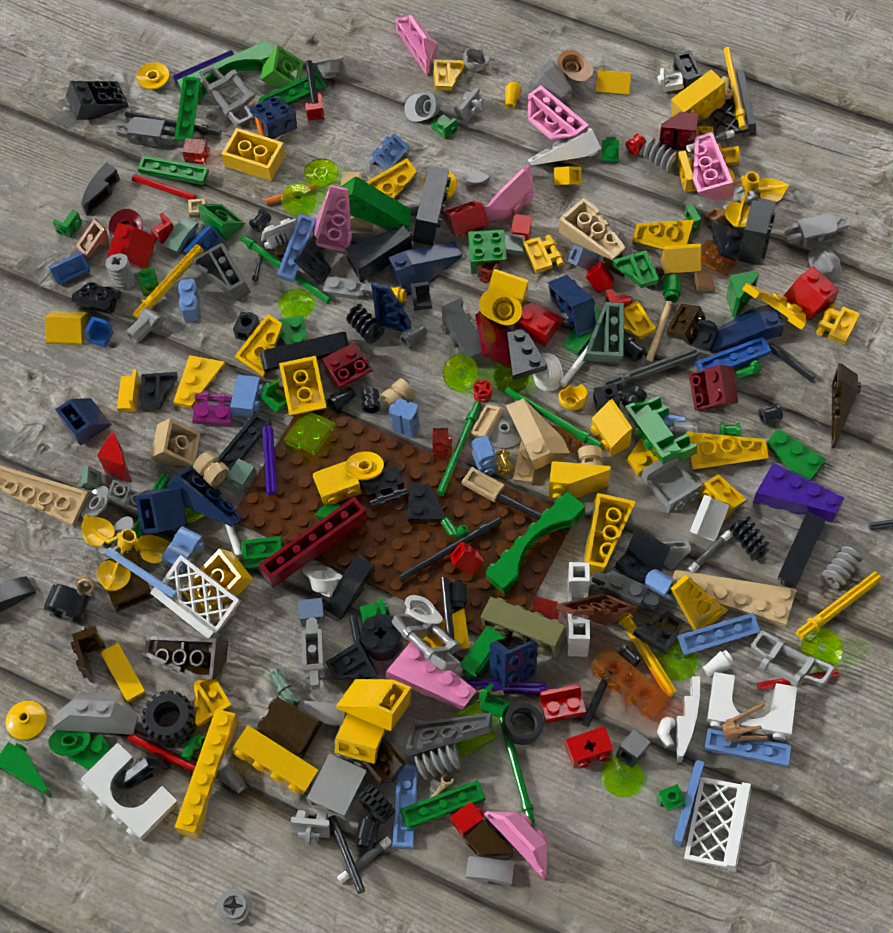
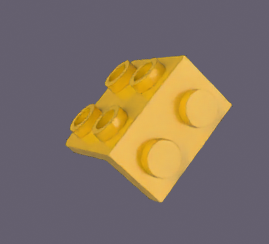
M346 461L313 473V478L324 506L361 494L357 477L352 478L346 472Z

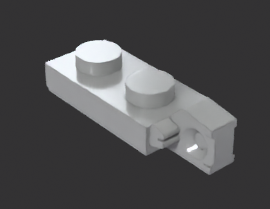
M331 276L326 278L323 293L326 295L357 300L363 298V296L373 297L371 285L366 284V282L360 283L359 280Z

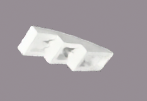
M692 676L690 681L691 696H684L683 716H677L676 718L677 763H681L696 723L700 700V676Z

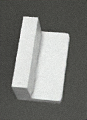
M704 495L690 532L716 541L729 505Z

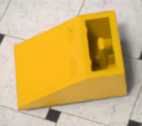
M355 679L336 705V708L392 731L410 705L411 687L393 679Z

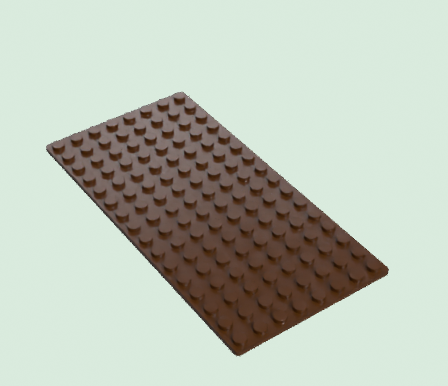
M329 408L294 415L274 447L277 494L267 495L264 463L236 509L243 518L238 523L239 525L267 538L281 536L282 545L285 546L321 520L316 518L315 514L324 506V503L314 481L313 473L345 462L350 456L359 452H372L379 455L384 462L383 471L398 467L404 482V486L398 489L407 488L408 495L398 501H389L381 507L379 505L371 507L369 500L376 497L368 498L361 480H358L361 494L354 497L366 509L368 520L314 558V560L345 573L356 556L359 555L372 563L375 572L366 584L403 601L411 595L424 597L433 604L443 619L444 608L441 578L448 577L449 583L451 580H462V583H465L467 586V604L464 609L467 630L479 636L486 628L482 625L480 617L490 597L502 598L508 604L520 605L528 611L567 536L556 530L534 543L521 563L518 582L503 595L487 580L486 570L492 563H496L500 559L501 554L506 549H510L514 545L515 540L520 535L523 536L527 532L528 527L533 522L538 520L499 501V497L493 502L462 485V480L469 472V469L460 465H456L445 494L443 496L438 495L437 490L450 461ZM409 484H429L446 518L449 517L456 527L466 525L469 529L467 534L476 530L477 526L482 523L486 524L496 517L501 519L502 524L491 529L490 533L485 536L481 535L468 543L469 546L481 553L484 560L472 576L453 566L450 553L403 582L399 580V574L460 539L450 537L441 522H408ZM505 486L501 493L540 513L552 507L508 486ZM392 490L382 493V495L392 493ZM348 498V499H346V500L337 502L336 504H341V505H343L344 503H346V502H347L348 500H350L351 498ZM511 635L505 637L508 643L502 644L506 648L509 647L513 640Z

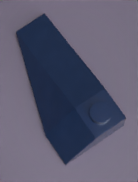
M372 282L375 318L377 322L381 323V327L401 332L412 329L411 320L391 287Z

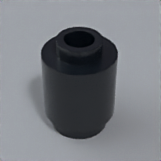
M451 580L449 587L452 610L465 609L467 604V586L465 583H462V580Z
M364 816V819H359L355 837L357 847L367 850L373 849L380 823L376 822V818Z

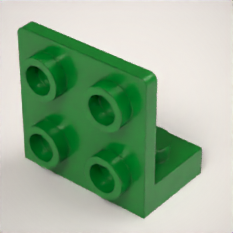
M504 230L468 232L471 274H478V266H481V263L505 262L507 260Z

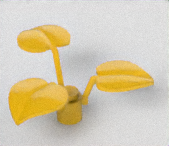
M727 167L732 178V181L734 182L735 175L733 171ZM749 171L745 177L741 176L739 180L733 183V186L742 182V188L746 192L741 204L731 202L726 206L725 216L734 227L745 228L750 206L744 204L749 192L756 189V193H760L761 199H768L777 203L782 199L789 184L770 178L760 179L756 172Z
M85 514L82 521V534L88 544L94 547H101L104 542L109 544L118 539L117 543L121 549L120 554L122 556L126 550H130L134 545L136 551H140L141 559L149 564L162 562L161 558L167 547L171 544L170 541L153 535H144L137 539L136 533L131 529H124L117 536L113 537L115 533L114 526L108 520ZM110 560L102 562L97 569V578L108 591L122 589L127 585L131 577L129 569L118 562L115 563Z

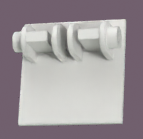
M288 218L281 221V224L278 226L270 225L264 229L261 241L266 240L264 243L266 250L282 245L278 235H281L285 244L287 241H290L296 219L291 220Z

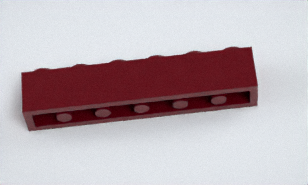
M355 497L351 498L258 564L261 574L274 588L368 520L366 509Z

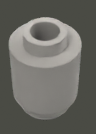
M674 422L669 430L672 432L674 439L686 434V432L697 433V424L692 422Z

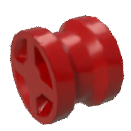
M636 133L632 139H628L625 142V146L635 156L639 154L647 141L641 134Z
M487 380L475 382L473 386L474 399L481 403L488 402L492 397L491 383Z

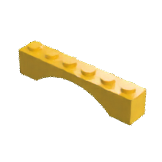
M216 709L175 824V829L181 835L196 839L200 837L218 769L229 745L233 741L239 723L235 713Z

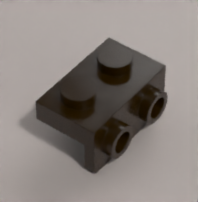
M384 736L378 748L375 764L361 760V763L373 774L374 779L381 784L394 782L406 766L404 760Z

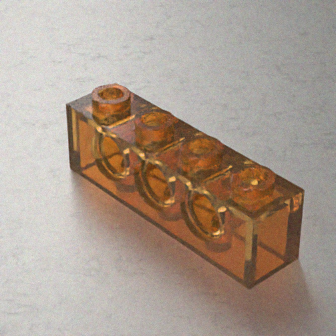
M608 645L591 663L590 670H592V674L599 680L604 679L611 691L622 695L624 701L628 705H634L640 710L639 713L645 719H650L654 722L669 705L670 696ZM616 669L618 671V674L612 675L608 672V670ZM631 682L634 687L627 688L624 683ZM647 695L650 701L645 702L641 700L640 696Z

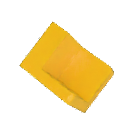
M581 167L554 168V185L582 184Z

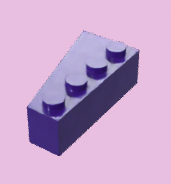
M773 463L756 491L753 503L770 505L769 507L775 509H786L794 514H806L809 512L826 519V522L833 523L845 497Z

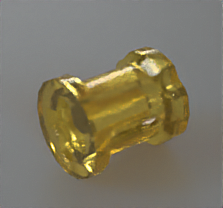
M505 449L496 452L499 467L498 473L505 475L513 472L515 466L511 463L510 451Z

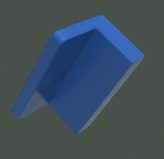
M212 225L206 226L182 249L183 254L189 253L195 245L201 246L204 252L217 246L224 238Z
M81 252L48 267L58 285L91 270Z

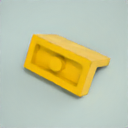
M598 69L595 91L629 94L632 72Z
M133 369L132 376H121L117 403L118 412H137L141 383L137 369Z

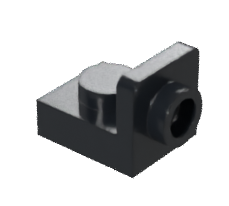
M699 320L698 325L700 329L694 339L693 346L711 352L719 335L718 328L710 320Z

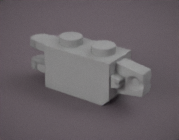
M833 213L820 214L816 217L803 218L798 220L797 224L785 227L784 234H794L787 238L788 243L795 244L800 242L802 248L834 241L838 232L848 229L849 223L846 216L834 217Z
M309 617L306 621V630L301 631L302 664L306 679H310V685L312 690L320 689V678L326 675L325 637L322 629H320L318 620L314 617Z

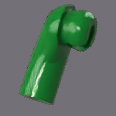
M752 361L750 367L736 371L739 380L758 374L762 366L759 361Z
M449 517L441 521L442 526L450 537L461 539L469 532L466 525L454 526Z

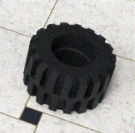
M168 690L167 694L161 691L159 696L153 695V700L151 702L148 700L145 703L147 708H143L142 713L144 716H141L143 727L154 743H160L162 747H167V744L170 747H175V743H178L180 746L184 744L182 742L184 739L188 741L191 738L189 736L190 733L194 734L195 732L193 726H197L195 723L196 713L185 695L182 696L180 692L174 694L173 690ZM169 711L180 712V717L174 725L170 727L159 726V720L163 714Z

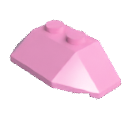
M412 15L397 18V32L425 74L429 75L433 67V60L437 58L436 49H438L436 41L432 40L428 29L424 28L421 22Z
M540 85L528 94V121L550 140L576 137L589 127L584 120L543 86Z
M530 165L522 168L492 198L490 203L484 207L488 221L511 219L514 214L518 215L521 212L522 207L526 203L529 204L532 201L534 195Z
M487 811L484 814L487 820L511 843L536 872L546 880L548 878V845L545 841L548 838L539 829L535 831L531 827L533 823L525 814L521 816L518 812Z

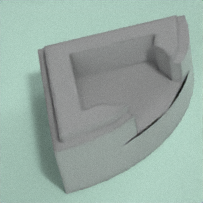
M474 169L466 179V184L469 186L486 184L490 180V176Z

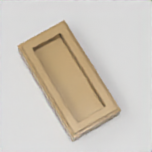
M486 404L469 433L472 438L486 435L490 437L504 413L503 408Z
M471 467L462 480V485L493 502L497 500L505 488L503 483L474 467Z

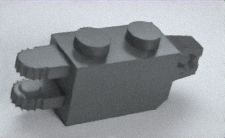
M134 117L130 120V123H119L116 129L117 136L128 138L129 142L135 145L163 148V145L175 144L176 129L166 127L164 120Z
M613 570L611 573L606 574L595 571L592 582L599 585V589L603 593L637 606L636 612L638 613L641 608L652 612L657 611L660 600L658 596L648 592L646 585Z

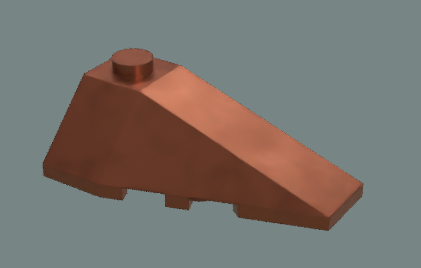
M606 593L557 604L558 609L596 622L600 626L615 623L637 611V606Z

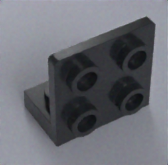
M637 528L625 554L616 562L614 568L645 585V578L650 571L654 569L661 571L671 548Z

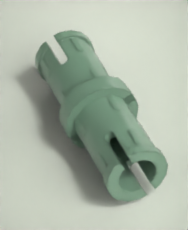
M276 669V672L273 670L269 677L276 686L278 695L298 706L300 701L294 694L291 683L286 681L280 669Z

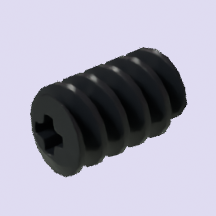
M361 303L356 304L348 312L346 321L367 343H374L380 339L385 329L381 328V323L377 322V319L372 317L371 313H367V309L363 308Z
M749 516L738 520L730 527V530H732V535L736 536L738 543H741V547L745 549V553L750 555L751 561H755L768 553L769 549L766 547L769 545V542H761L765 536H757L760 529L753 530L756 524H748L751 520Z

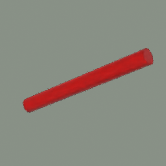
M135 174L132 176V181L188 200L197 198L195 194Z
M838 669L833 670V674L829 679L840 676ZM827 671L811 673L808 676L823 679ZM784 678L757 682L758 690L775 688L776 683L791 685V682Z
M135 734L129 735L128 741L191 773L194 772L196 765Z

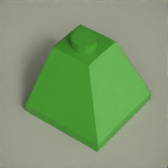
M277 45L263 66L261 81L272 88L280 89L301 79L304 62Z

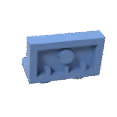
M394 133L391 137L387 136L381 142L383 145L381 149L377 147L371 154L373 158L370 163L373 164L375 161L384 170H387L396 164L410 146Z

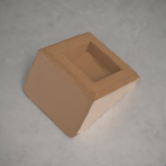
M717 207L703 216L707 222L712 219L724 225L730 223L725 216V210Z
M695 271L694 282L697 293L715 291L712 274Z

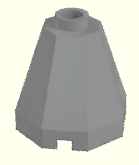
M554 60L552 62L548 61L537 71V78L533 77L528 88L534 91L541 85L558 100L565 103L570 99L572 89L560 66Z

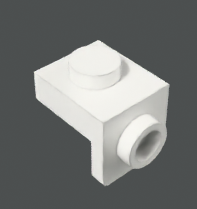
M664 68L660 69L658 83L659 86L663 87L664 92L684 89V78L681 72L666 75Z

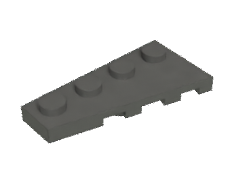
M485 713L412 723L405 749L407 756L490 733L493 724L492 714Z

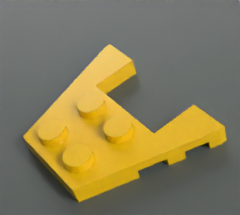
M748 283L743 287L742 290L755 299H762L789 318L788 321L802 330L806 325V314L801 312L802 308L795 303H788L787 298L782 294L771 293Z

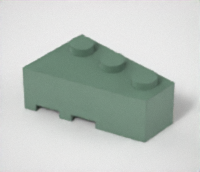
M605 302L582 361L619 363L623 358L624 303Z

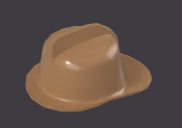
M565 50L558 56V65L566 78L581 82L592 77V65L577 51Z

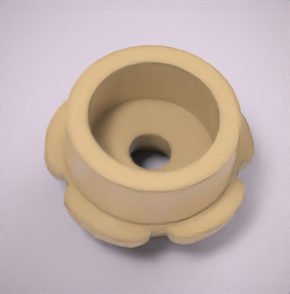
M82 576V578H78L76 581L77 590L81 594H90L96 583L90 576Z

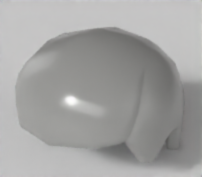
M468 48L463 54V61L468 69L478 72L482 71L489 64L490 56L489 54L484 55L483 49Z

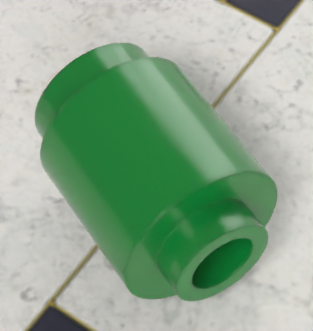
M669 274L664 277L663 296L666 301L676 302L679 300L682 285L681 277L676 274Z

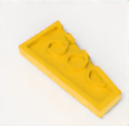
M686 432L690 437V442L697 445L698 451L697 454L690 457L692 470L769 458L766 439Z

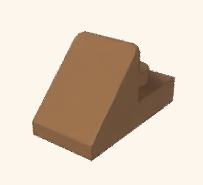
M96 218L93 219L76 244L81 253L88 258L92 256L99 244L109 246L107 230Z

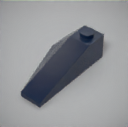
M455 241L407 250L389 257L390 271L399 287L406 289L408 296L411 294V284L434 280L441 271L448 269L462 257V253Z
M769 304L752 308L718 328L719 335L710 353L731 349L762 336L765 340L780 337L784 323L779 311Z
M193 465L175 474L167 488L180 487L185 507L230 527L235 526L243 519L230 502L222 499V492L211 487L204 480V476H201L193 468Z

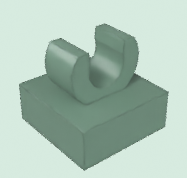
M89 465L83 467L82 473L79 475L82 478L79 486L91 490L101 486L102 472Z

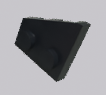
M711 219L708 222V228H712L714 232L712 238L717 245L719 255L736 262L739 258L742 232Z
M313 234L308 238L294 259V262L320 285L331 272V268L325 260L322 249L319 250L315 242L317 238Z
M177 372L141 374L142 410L161 409L178 379Z
M409 484L408 522H441L446 518L429 484Z
M667 611L641 628H636L632 635L666 655L685 621Z
M360 641L325 662L334 680L379 676Z
M143 757L131 769L123 771L120 774L121 776L114 782L117 788L131 789L141 782L154 777L153 771L157 769H165L166 771L171 768L168 760Z

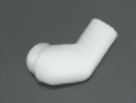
M664 717L657 730L664 748L674 745L669 734L671 728L676 725L675 719L672 717Z

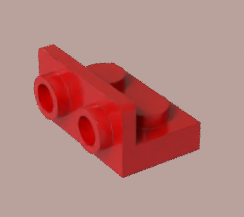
M580 684L567 685L563 688L547 689L540 692V703L546 724L586 716Z

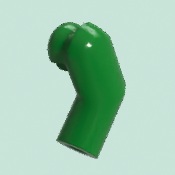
M198 735L189 739L181 758L191 761L194 752L202 749L206 736Z

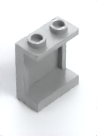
M678 458L664 465L658 460L643 469L642 480L669 513L674 509L676 511L681 509L687 501H693L700 496L702 485L700 482L696 484L679 464Z
M329 754L307 797L308 804L347 821L350 815L349 809L364 779L367 780L368 778L367 770H365L366 767L356 762L354 764L349 763L345 757L339 754L335 756Z

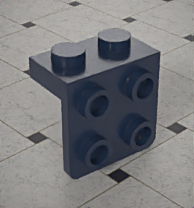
M271 97L249 108L250 113L263 123L265 137L275 139L297 129L296 111L279 97Z
M497 640L490 643L489 677L505 689L534 676L537 672L538 643L531 640L510 650Z

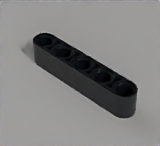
M338 332L266 349L259 352L263 371L269 372L280 369L279 363L312 356H316L317 360L323 359L350 344L346 332Z

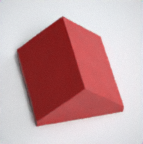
M113 432L98 452V459L105 473L126 482H131L123 450L115 432Z

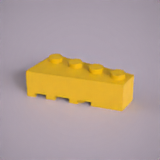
M597 493L593 503L583 563H589L590 575H594L595 571L603 573L636 501Z
M247 725L232 750L233 755L251 764L257 770L270 775V778L274 781L287 785L288 789L297 795L299 793L304 794L318 772V769Z

